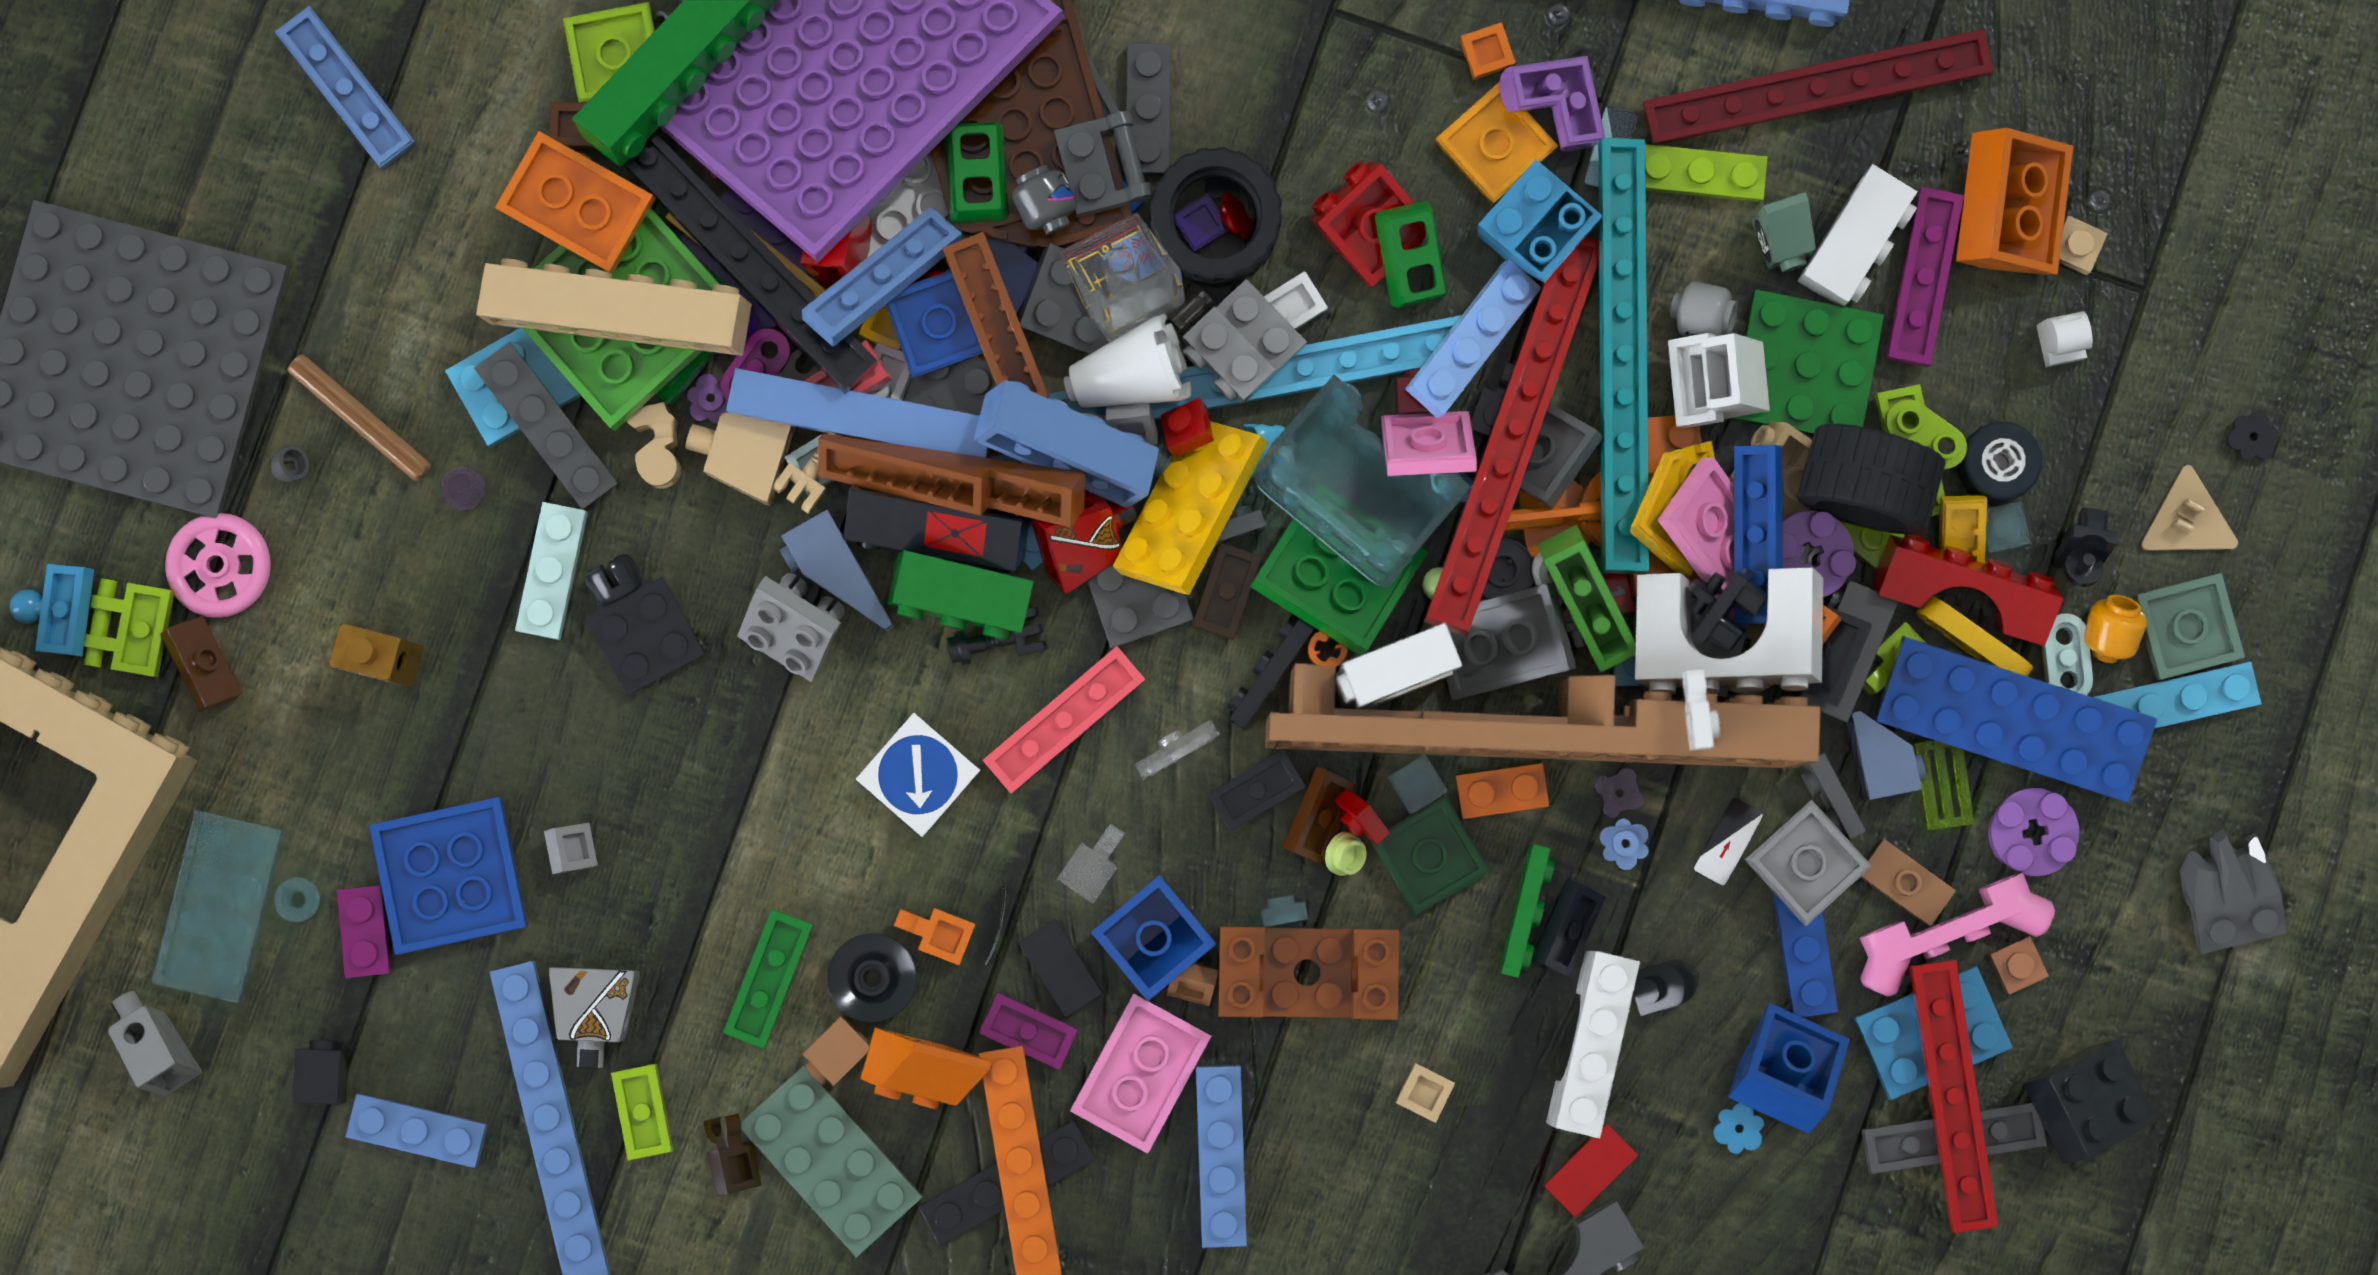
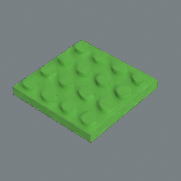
M652 207L612 274V279L627 280L628 274L648 276L654 279V284L669 285L672 279L685 280L697 284L696 289L712 291L713 285H721ZM561 245L534 268L543 270L544 264H555L569 268V273L579 275H585L586 269L605 271ZM522 328L609 428L614 431L702 352L699 350Z

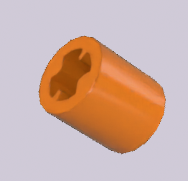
M1319 631L1309 641L1307 658L1311 665L1336 667L1337 669L1344 662L1348 649ZM1329 639L1337 644L1334 647V651L1339 650V656L1337 659L1329 657L1324 662L1317 657L1320 651H1315V645L1317 643L1324 645Z

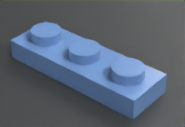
M358 1093L355 1097L346 1137L476 1168L479 1164L488 1123Z

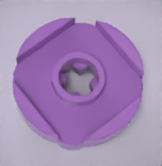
M1799 511L1791 513L1783 518V569L1813 567L1823 577V597L1828 596L1845 583L1856 567L1852 538L1846 527L1828 512ZM1807 542L1811 547H1817L1819 550L1818 562L1814 566L1810 562L1802 563L1800 561V556L1804 554L1803 545Z
M2029 788L2013 792L2000 802L2001 804L1996 808L1994 815L1990 819L1988 839L1992 852L2002 864L2016 871V873L2023 872L2024 876L2048 875L2061 869L2076 854V847L2079 842V823L2072 807L2060 794L2041 788ZM2032 819L2036 820L2038 826H2043L2045 829V835L2040 836V843L2037 845L2033 844L2031 838L2024 839L2022 830L2029 828V820Z

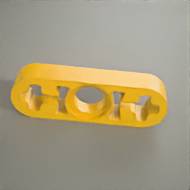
M1935 596L1930 597L1915 613L1924 623L1977 660L2026 676L2033 669V666L2022 656Z

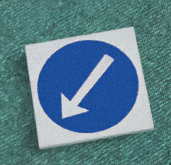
M913 713L856 780L923 837L980 770Z

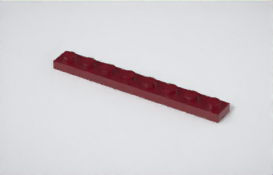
M1982 29L1645 100L1642 103L1651 145H1660L1991 75L1994 69L1985 30Z

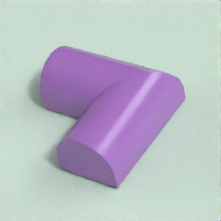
M1588 56L1512 66L1503 71L1500 78V94L1506 110L1512 113L1551 107L1562 152L1590 148L1598 145L1601 138H1606Z

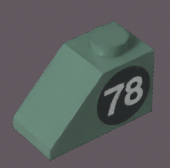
M1806 192L1764 205L1752 219L1768 270L1780 266L1782 273L1805 266L1807 264L1805 258L1809 257L1816 250L1809 200Z

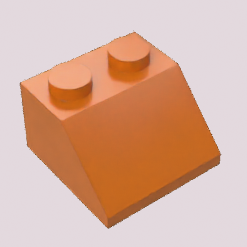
M875 1027L860 1079L876 1085L875 1094L900 1100L902 1093L914 1095L912 1103L938 1110L940 1102L957 1106L990 1070L992 1062L950 1046Z

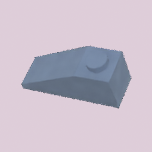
M828 510L781 535L786 546L780 549V552L792 572L800 569L806 578L887 632L895 628Z

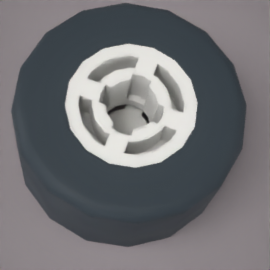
M1994 422L1979 428L1966 439V455L1957 465L1961 482L1972 495H1985L1987 503H2005L2022 496L2036 483L2042 470V453L2037 440L2026 428L2012 422Z

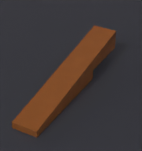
M984 232L942 247L995 385H999L1004 380L1017 381L1027 385L1030 391L1049 398Z
M822 434L818 438L819 477L978 516H982L987 508H992L1070 528L1084 511L1085 472L830 434Z

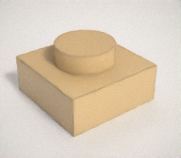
M2068 215L2064 219L2059 263L2088 275L2091 273L2108 233Z
M1414 1063L1395 1103L1436 1123L1455 1083Z

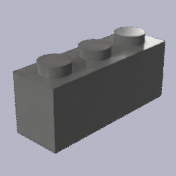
M1851 580L1845 582L1841 589L1839 588L1830 594L1825 606L1870 622L1872 628L1838 708L1801 693L1796 694L1795 697L1808 698V706L1820 707L1821 717L1840 725L1848 723L1899 601L1880 596L1877 591Z

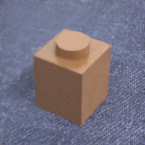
M841 1016L803 1053L809 1060L804 1067L820 1084L824 1085L829 1081L835 1086L868 1054L871 1042L845 1016Z

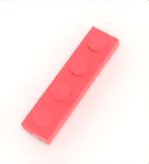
M1116 646L984 758L983 762L1006 789L1013 794L1146 681V679Z

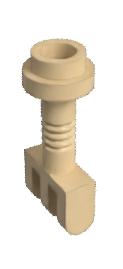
M818 449L802 470L789 463L772 487L774 491L780 494L787 487L790 480L794 482L795 485L786 498L793 504L799 499L804 490L807 491L810 495L804 500L801 507L807 514L812 511L826 491V488L816 481L819 477Z

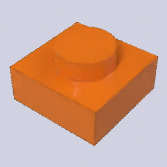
M1502 22L1460 36L1459 40L1473 80L1515 66L1516 61Z

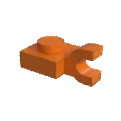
M936 908L933 909L929 920L900 909L894 926L921 936L922 939L918 950L960 965L975 923Z

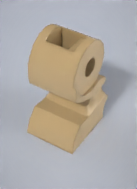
M665 402L642 406L626 422L640 433L652 429L655 437L635 454L637 471L652 487L667 489L673 486L681 475V465L678 459L670 452L671 449L678 446L677 428L679 422L672 416L669 406Z

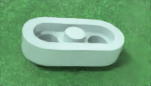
M2073 614L2057 615L2045 646H2042L2045 682L2065 688L2061 684L2060 678L2064 672H2068L2074 678V684L2070 690L2087 695L2093 684L2090 648L2084 642L2086 625L2079 617ZM2059 629H2064L2069 634V641L2066 645H2062L2056 640V632Z

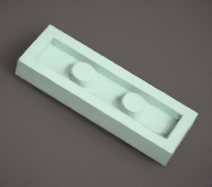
M542 502L515 631L561 640L588 514L586 510Z

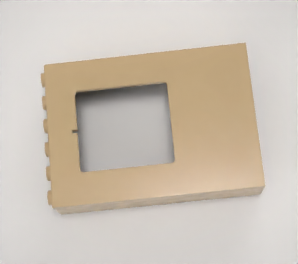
M0 647V721L30 738H33L36 731L39 732L40 735L36 740L37 742L93 772L97 777V781L18 920L12 924L0 917V1088L15 1085L198 760L187 755L190 747L168 735L164 737L158 733H155L154 736L149 734L148 732L152 726L130 714L126 716L117 711L115 714L111 713L110 710L113 704L90 692L86 694L80 690H77L76 693L71 691L75 685L72 681L52 671L50 673L42 669L35 671L33 670L36 665L34 660L17 651L12 650L10 652Z

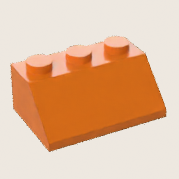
M2010 128L1972 132L1956 261L1988 270L2058 275L2073 145Z

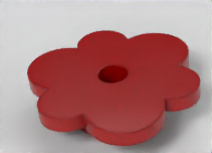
M1226 192L1222 196L1223 203H1221L1222 210L1220 216L1222 222L1229 232L1236 235L1239 234L1242 239L1246 240L1250 238V232L1254 229L1252 221L1246 214L1242 202L1236 201L1230 192Z

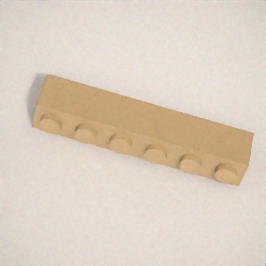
M502 259L501 265L485 263L476 315L489 324L743 356L752 304L740 295L739 289L735 287L713 285L712 291L696 289L697 284L678 279L670 280L669 285L654 284V279L651 277L637 274H628L627 280L612 279L611 273L596 269H586L585 275L569 273V268L555 264H544L543 270L530 269L527 263L514 259Z

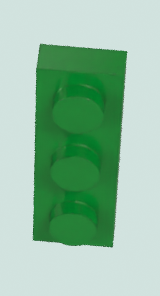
M1536 844L1529 845L1498 971L1500 974L1519 978L1521 970H1529L1534 945L1527 944L1531 926L1536 928L1540 926L1545 902L1538 901L1542 884H1550L1555 866V859L1548 858L1551 848Z
M771 909L724 1028V1034L766 1049L814 924Z

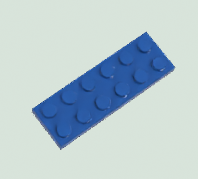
M1905 636L1901 638L1874 716V720L2125 802H2129L2158 720L2153 716Z

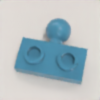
M47 564L43 596L35 590L24 589L12 597L10 612L15 620L23 624H33L39 621L35 651L83 657L94 569Z

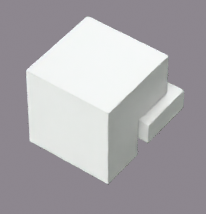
M1704 333L1668 340L1676 427L1685 429L1724 422V419L1770 411L1762 341L1735 333L1716 337L1714 334Z

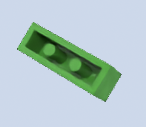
M1577 524L1538 543L1537 546L1600 673L1636 656V641Z

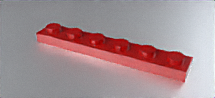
M1948 960L1909 966L1951 1232L1960 1233L1999 1227L1957 961Z

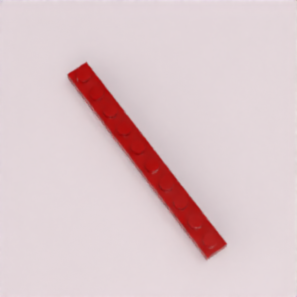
M1586 236L1543 285L1424 622L1439 626L1445 623L1448 631L1467 637L1599 263L1598 240Z

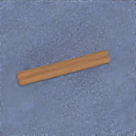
M300 354L291 362L287 369L288 373L411 479L418 481L428 472L431 465L423 456L307 356Z

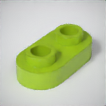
M1911 399L1901 400L1887 411L1884 417L1885 432L1913 440L1938 452L1946 461L1944 470L1957 466L1964 459L1967 451L1964 435L1956 427L1920 402ZM1903 414L1914 416L1916 425L1913 429L1903 426ZM1940 439H1946L1951 443L1952 451L1950 454H1943L1939 451L1938 442Z

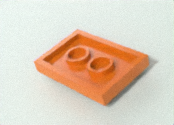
M538 131L495 208L613 274L656 197Z

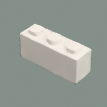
M1872 164L1862 176L1797 281L1835 305L1844 307L1850 299L1857 303L1871 280L1865 277L1874 262L1880 266L1894 245L1888 240L1896 226L1903 230L1914 214L1917 207L1912 205L1911 201L1917 191Z

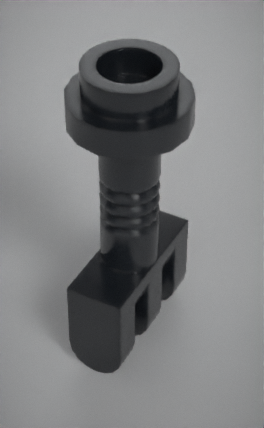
M1038 607L1027 608L1026 620L1039 616ZM1042 624L1028 627L1023 626L1022 633H1010L1009 640L997 639L983 634L965 638L963 630L953 632V637L946 638L952 664L960 662L962 666L971 664L970 655L984 652L987 649L991 650V648H999L1000 646L1004 647L1015 644L1018 657L1048 650L1046 641H1036L1029 644L1027 639L1029 636L1043 633Z

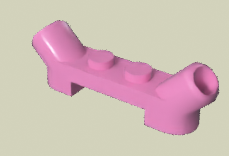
M2021 872L1978 888L1984 903L1983 906L1912 935L1909 934L1904 921L1894 922L1860 937L1868 956L1860 977L1862 985L1885 996L1895 995L1913 956L1923 953L1925 959H1929L1950 950L1948 942L1963 936L1966 943L1991 934L1989 926L1997 922L2004 923L2034 937L2043 935L2049 929L2055 914L2053 902L2030 892L2025 876Z

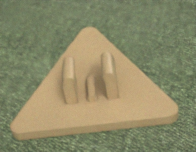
M2190 465L2183 466L2142 539L2141 548L2145 551L2235 549L2238 546L2237 538L2195 470Z

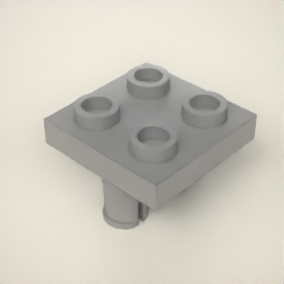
M793 573L785 574L779 584L765 576L755 590L737 637L747 642L754 650L761 651L778 661L790 672L812 682L823 665L841 624L839 620L845 615V608L837 601L831 611L828 612V607L834 600L830 596L822 597L817 607L802 599L808 591L807 583L800 578L792 588L791 584L797 576Z

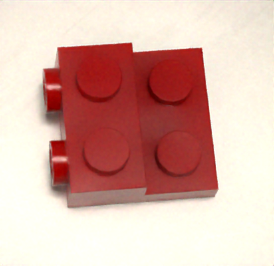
M1371 160L1367 164L1364 161H1360L1353 165L1343 176L1347 183L1335 194L1330 190L1317 198L1311 206L1315 213L1307 220L1330 247L1342 255L1365 284L1373 287L1385 276L1375 215L1379 211L1414 202L1381 163ZM1422 221L1405 224L1400 227L1399 234L1404 250L1415 248L1426 238L1425 226Z

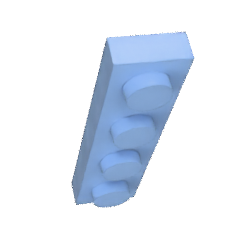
M1511 259L1503 262L1410 381L1405 390L1436 418L1443 416L1534 299L1541 287Z

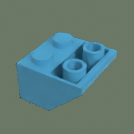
M1535 160L1478 224L1477 236L1506 261L1511 259L1524 272L1545 283L1601 220L1603 215L1538 160Z

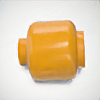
M2109 595L2107 599L2096 601L2085 624L2084 642L2092 650V655L2095 658L2106 663H2115L2118 659L2133 657L2138 651L2147 627V619L2141 611V606L2133 599L2122 595Z

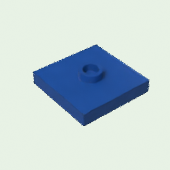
M951 271L909 285L886 304L912 379L983 354Z

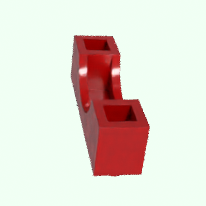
M1890 534L1872 581L1878 595L1921 608L1930 597L1944 589L1960 586L1975 588L1993 600L1995 621L2003 634L2045 646L2064 599L2056 585H2054L2055 581L2052 578L2037 572H2029L2028 577L2012 572L2013 567L1994 559H1988L1986 564L1971 559L1972 555L1956 547L1947 546L1945 551L1929 546L1930 542L1917 535L1905 534L1901 538Z

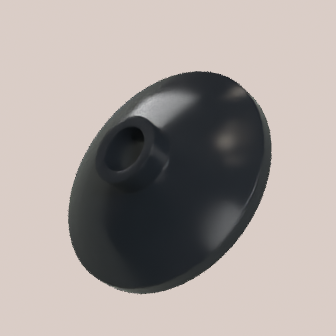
M863 934L845 942L834 954L828 969V988L835 1004L849 1017L863 1022L885 1021L900 1013L911 1000L916 987V969L909 952L895 939L882 934ZM870 969H876L881 974V982L877 986H870L865 981V974Z

